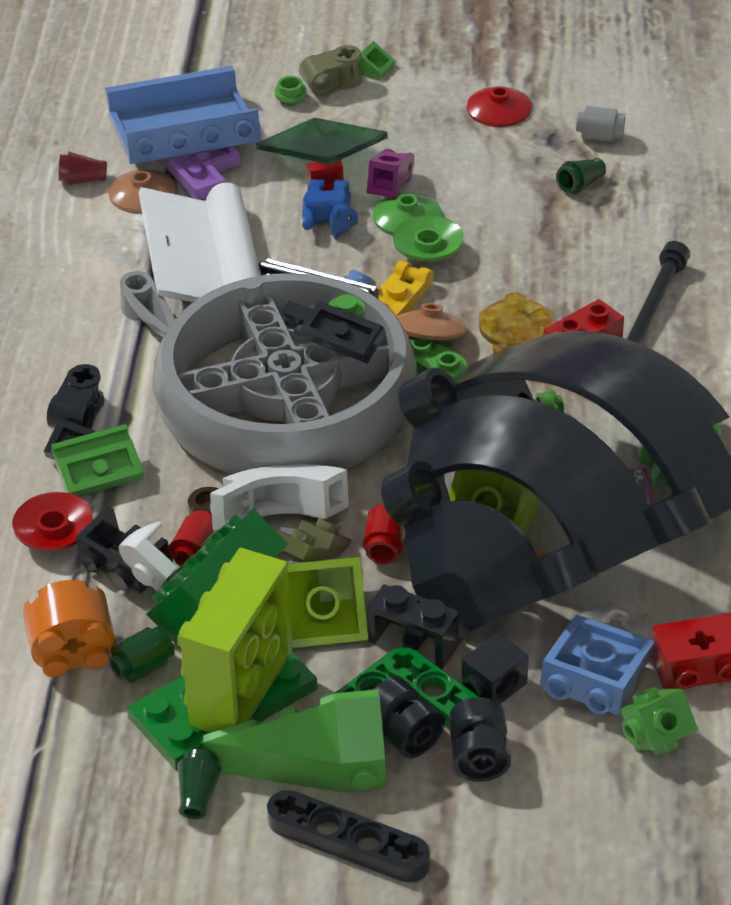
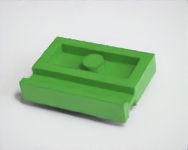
M126 424L51 444V451L55 457L57 469L66 493L81 497L143 479L144 471L133 441L130 439Z

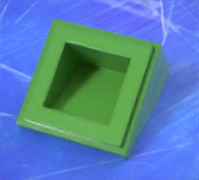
M374 41L361 52V59L358 61L359 70L362 74L376 80L383 77L397 63Z

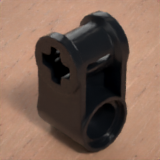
M81 364L69 370L58 392L49 403L47 409L48 427L54 429L59 418L92 429L94 420L105 403L103 392L99 390L98 386L101 375L96 366Z

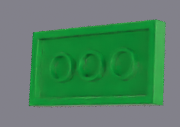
M292 652L250 720L261 722L318 689L317 677ZM182 676L127 706L128 718L175 770H178V762L183 759L185 752L192 749L204 750L203 735L209 733L189 726L187 706L184 705L185 681Z

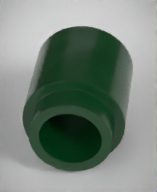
M157 626L153 629L146 627L111 647L112 656L109 657V664L113 673L119 679L124 678L129 683H134L165 666L168 663V659L175 654L174 645L162 627Z

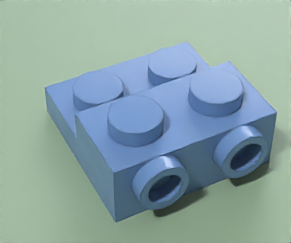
M576 614L543 660L540 688L546 689L547 693L554 699L565 700L568 697L585 703L588 709L595 714L602 715L610 712L620 716V709L625 707L636 689L637 678L653 654L655 641Z

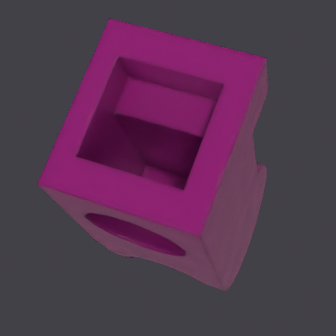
M384 149L370 159L366 193L396 199L400 195V186L411 179L414 169V154L410 152L395 153L391 149Z

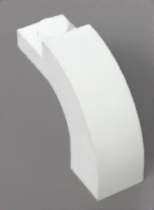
M274 465L249 469L222 478L223 487L210 493V510L214 531L219 530L234 514L241 519L253 508L261 517L274 514H302L327 519L349 507L347 469L325 465Z

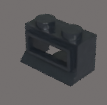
M107 506L75 536L80 551L79 559L81 563L93 573H97L99 570L109 575L113 584L123 591L130 587L141 594L149 587L135 578L132 568L121 557L108 550L111 547L119 552V545L130 534L141 527L133 525L126 533L119 530L114 509ZM161 537L154 546L173 562L168 540Z
M383 584L367 606L368 642L376 644L390 623L408 629L402 638V648H411L418 651L427 637L434 638L435 665L441 670L444 669L463 641V638L459 637L458 611L445 606L440 600H428L409 593L402 586Z

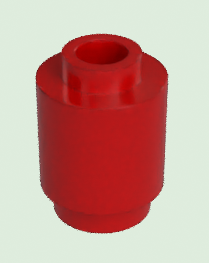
M384 504L374 506L368 512L363 547L371 561L378 564L392 563L402 553L405 529L389 516Z
M198 510L184 518L169 545L172 559L178 566H181L189 557L196 554L202 548L201 544L214 532L211 513Z

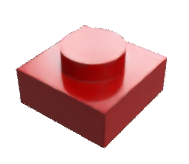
M340 158L307 164L308 184L312 179L324 180L325 186L321 190L332 191L335 180H344L343 164Z

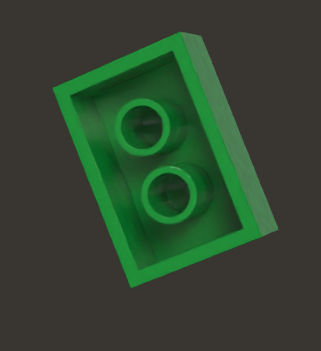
M254 508L241 519L234 514L219 530L214 531L201 544L202 548L196 554L189 557L178 568L177 574L171 580L169 579L154 593L152 598L157 603L146 615L157 626L162 627L178 646V635L182 625L186 621H191L198 610L202 595L206 591H211L218 580L221 567L225 562L231 561L239 547L275 558L288 543Z

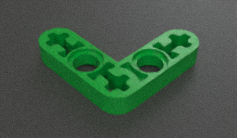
M404 647L390 651L335 692L363 691L367 687H377L389 678L402 677L419 692L423 699L428 700L443 714L445 728L449 731V713L451 709L463 700L478 697L420 653L411 648ZM429 686H438L443 688L445 692L440 696L432 697L424 694L423 690Z

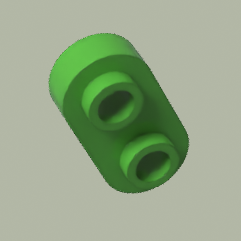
M415 337L410 338L414 349L418 374L438 367L445 370L453 378L467 367V362L461 355L438 341Z

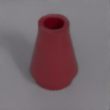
M69 151L68 155H59L58 181L66 182V185L106 181L107 161L97 160Z

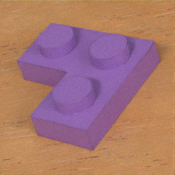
M234 146L165 158L166 168L194 199L198 200L207 199L209 192L214 186L226 183V180L220 173L241 165V154Z

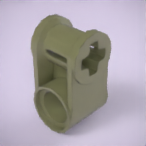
M344 45L331 51L311 55L301 62L299 66L300 76L317 96H326L342 89L356 87L363 81V74L359 70L358 62L361 59V51L356 46Z

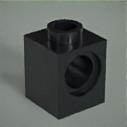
M497 632L462 658L461 684L478 697L493 699L502 704L528 684L529 655Z

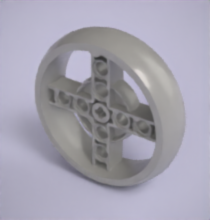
M297 273L270 274L250 277L221 286L194 301L175 319L166 331L155 358L153 392L160 416L176 441L195 458L218 471L232 475L259 467L295 464L325 465L348 470L376 454L401 428L406 417L400 407L399 390L405 381L417 376V364L412 343L403 325L390 309L373 295L349 283L324 276ZM340 295H353L361 299L365 304V315L363 318L382 325L386 335L368 364L305 340L295 334L294 328L284 323L285 320L281 314V310L287 301L290 300L309 307L310 304H316L317 301L329 304L331 300ZM245 338V342L236 350L231 362L192 370L201 360L218 348ZM384 378L381 384L365 399L344 411L329 416L326 408L336 398L339 388ZM246 411L260 419L283 422L284 424L256 423L227 415Z

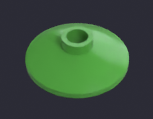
M400 193L396 199L386 197L378 202L373 210L375 225L381 231L392 236L399 224L412 217L422 215L442 217L439 204L432 198L418 193Z
M422 215L412 217L399 224L393 234V243L398 252L410 259L426 262L439 261L451 257L460 250L463 244V232L450 219L435 215Z

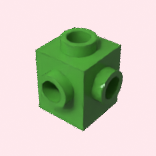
M657 688L646 689L632 696L634 703L620 709L624 720L622 723L624 735L629 743L634 746L635 750H652L654 755L663 754L679 746L678 739L699 730L683 689H662L660 691Z

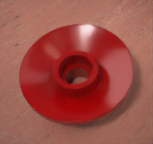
M502 86L481 89L472 94L467 101L469 116L483 125L493 127L516 125L527 119L532 110L531 100L526 94L519 90Z
M48 492L25 501L15 512L12 525L16 538L23 545L39 551H58L77 544L75 536L93 520L90 506L82 498L66 492Z

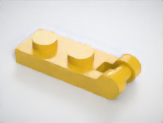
M399 260L394 267L393 273L379 288V300L395 316L411 311L430 288L434 278V271L425 267L420 269L413 268L410 262Z

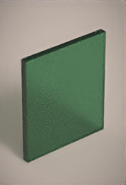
M312 118L257 142L256 148L257 150L331 165L387 139L388 132Z

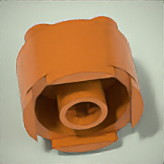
M58 581L38 590L39 597L31 604L29 599L25 603L23 617L33 661L42 668L44 675L59 677L65 674L68 669L87 666L90 669H99L109 663L111 647L115 645V634L105 593L98 586H96V591L88 588L86 581Z

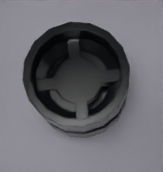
M396 676L385 680L374 689H379L383 736H386L389 743L405 758L419 757L436 744L443 733L445 718L428 700L423 699L412 685L404 678Z
M484 697L469 698L456 704L449 713V728L455 771L460 777L474 782H484L499 778L511 766L504 709L498 702Z

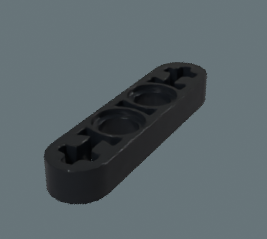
M280 791L273 794L268 800V825L278 835L399 881L417 882L429 873V845L425 840L415 835L296 791ZM323 822H333L340 827L337 832L329 835L321 834L315 828ZM364 837L376 838L381 843L373 850H364L356 845ZM411 855L417 857V859H416V858H412V859L409 861V863H406V862H403V861H402V859H403V860L409 859Z

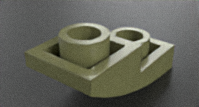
M318 518L316 524L301 520L298 529L294 528L292 534L276 530L288 543L282 551L303 561H319L333 557L348 548L352 540L339 534L341 526L322 518Z

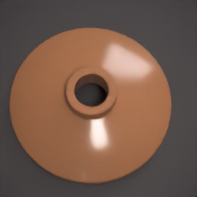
M135 170L116 178L111 183L108 191L111 203L118 209L130 213H142L138 193L140 187L176 195V185L170 176L160 171Z
M425 303L421 305L420 310H412L396 316L403 325L407 335L415 338L452 340L464 336L467 331V325L464 321L454 315L443 312V307L439 304Z

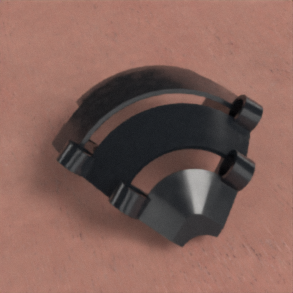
M556 332L495 352L465 367L453 378L445 370L436 367L405 381L400 386V407L407 421L414 427L407 466L384 478L381 485V497L389 516L405 529L412 587L416 595L428 600H440L445 606L458 611L459 617H461L469 631L491 623L542 599L550 598L596 577L601 572L707 525L711 522V519L731 509V457L721 438L713 428L714 425L730 418L713 395L690 373L666 356L645 345L623 337L600 332ZM525 380L551 384L574 392L597 404L614 416L648 451L661 470L673 494L649 506L638 483L614 451L593 431L576 419L556 408L534 401ZM460 470H482L502 475L517 482L532 492L552 512L563 528L570 544L538 557L526 535L513 521L501 512L476 502L451 501L445 483V474Z

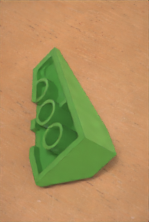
M379 689L334 693L321 697L320 705L298 712L295 706L281 710L280 718L265 723L249 720L203 735L204 750L210 751L218 757V764L222 769L221 773L337 792L369 791L371 789L386 788L385 751Z

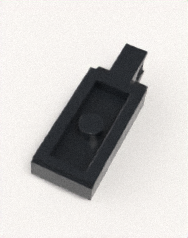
M288 300L281 310L285 320L284 323L294 328V333L298 336L368 364L386 335L382 325L320 301L305 307Z

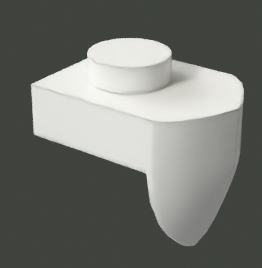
M160 521L136 530L119 545L120 555L123 561L132 568L135 578L146 586H152L156 591L168 581L177 569V566L148 541L162 526L163 523Z

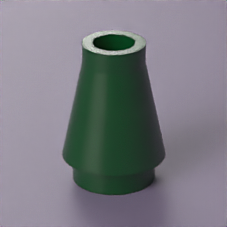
M600 158L566 161L557 170V184L565 193L578 194L606 174V165Z
M192 749L185 752L183 759L178 762L179 813L185 818L202 819L206 815L208 803L222 771L218 764L219 759L214 753L203 749Z

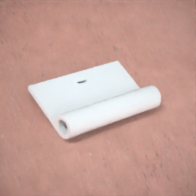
M232 183L217 184L209 192L206 201L140 187L138 193L157 295L194 302L221 286L242 279L261 276L242 193L237 185Z

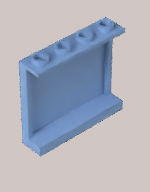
M232 66L105 88L109 119L130 165L261 141L258 109L249 110L237 90L235 70Z

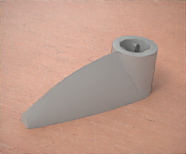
M133 271L125 274L120 280L121 310L123 314L131 319H141L157 334L164 337L166 331L175 321L165 298L157 295L155 282L147 273Z

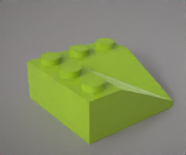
M239 547L231 561L225 562L221 567L218 580L211 591H206L202 595L198 610L191 621H186L182 625L177 642L182 652L181 676L184 677L185 681L184 705L187 706L189 726L211 733L249 721L292 652L287 561Z

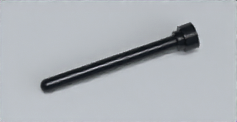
M669 241L664 245L659 255L661 269L626 339L641 343L674 273L682 271L686 267L691 254L689 248L682 242Z

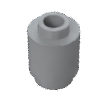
M586 106L584 112H578L576 132H582V139L612 143L614 139L622 140L626 114L618 113V109Z

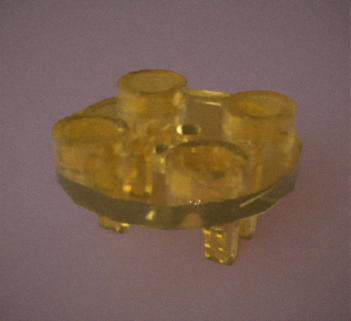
M517 292L507 294L504 300L489 305L479 313L481 335L492 344L494 353L544 335V328L553 324V313L550 309L545 308L542 304L526 299L524 294Z

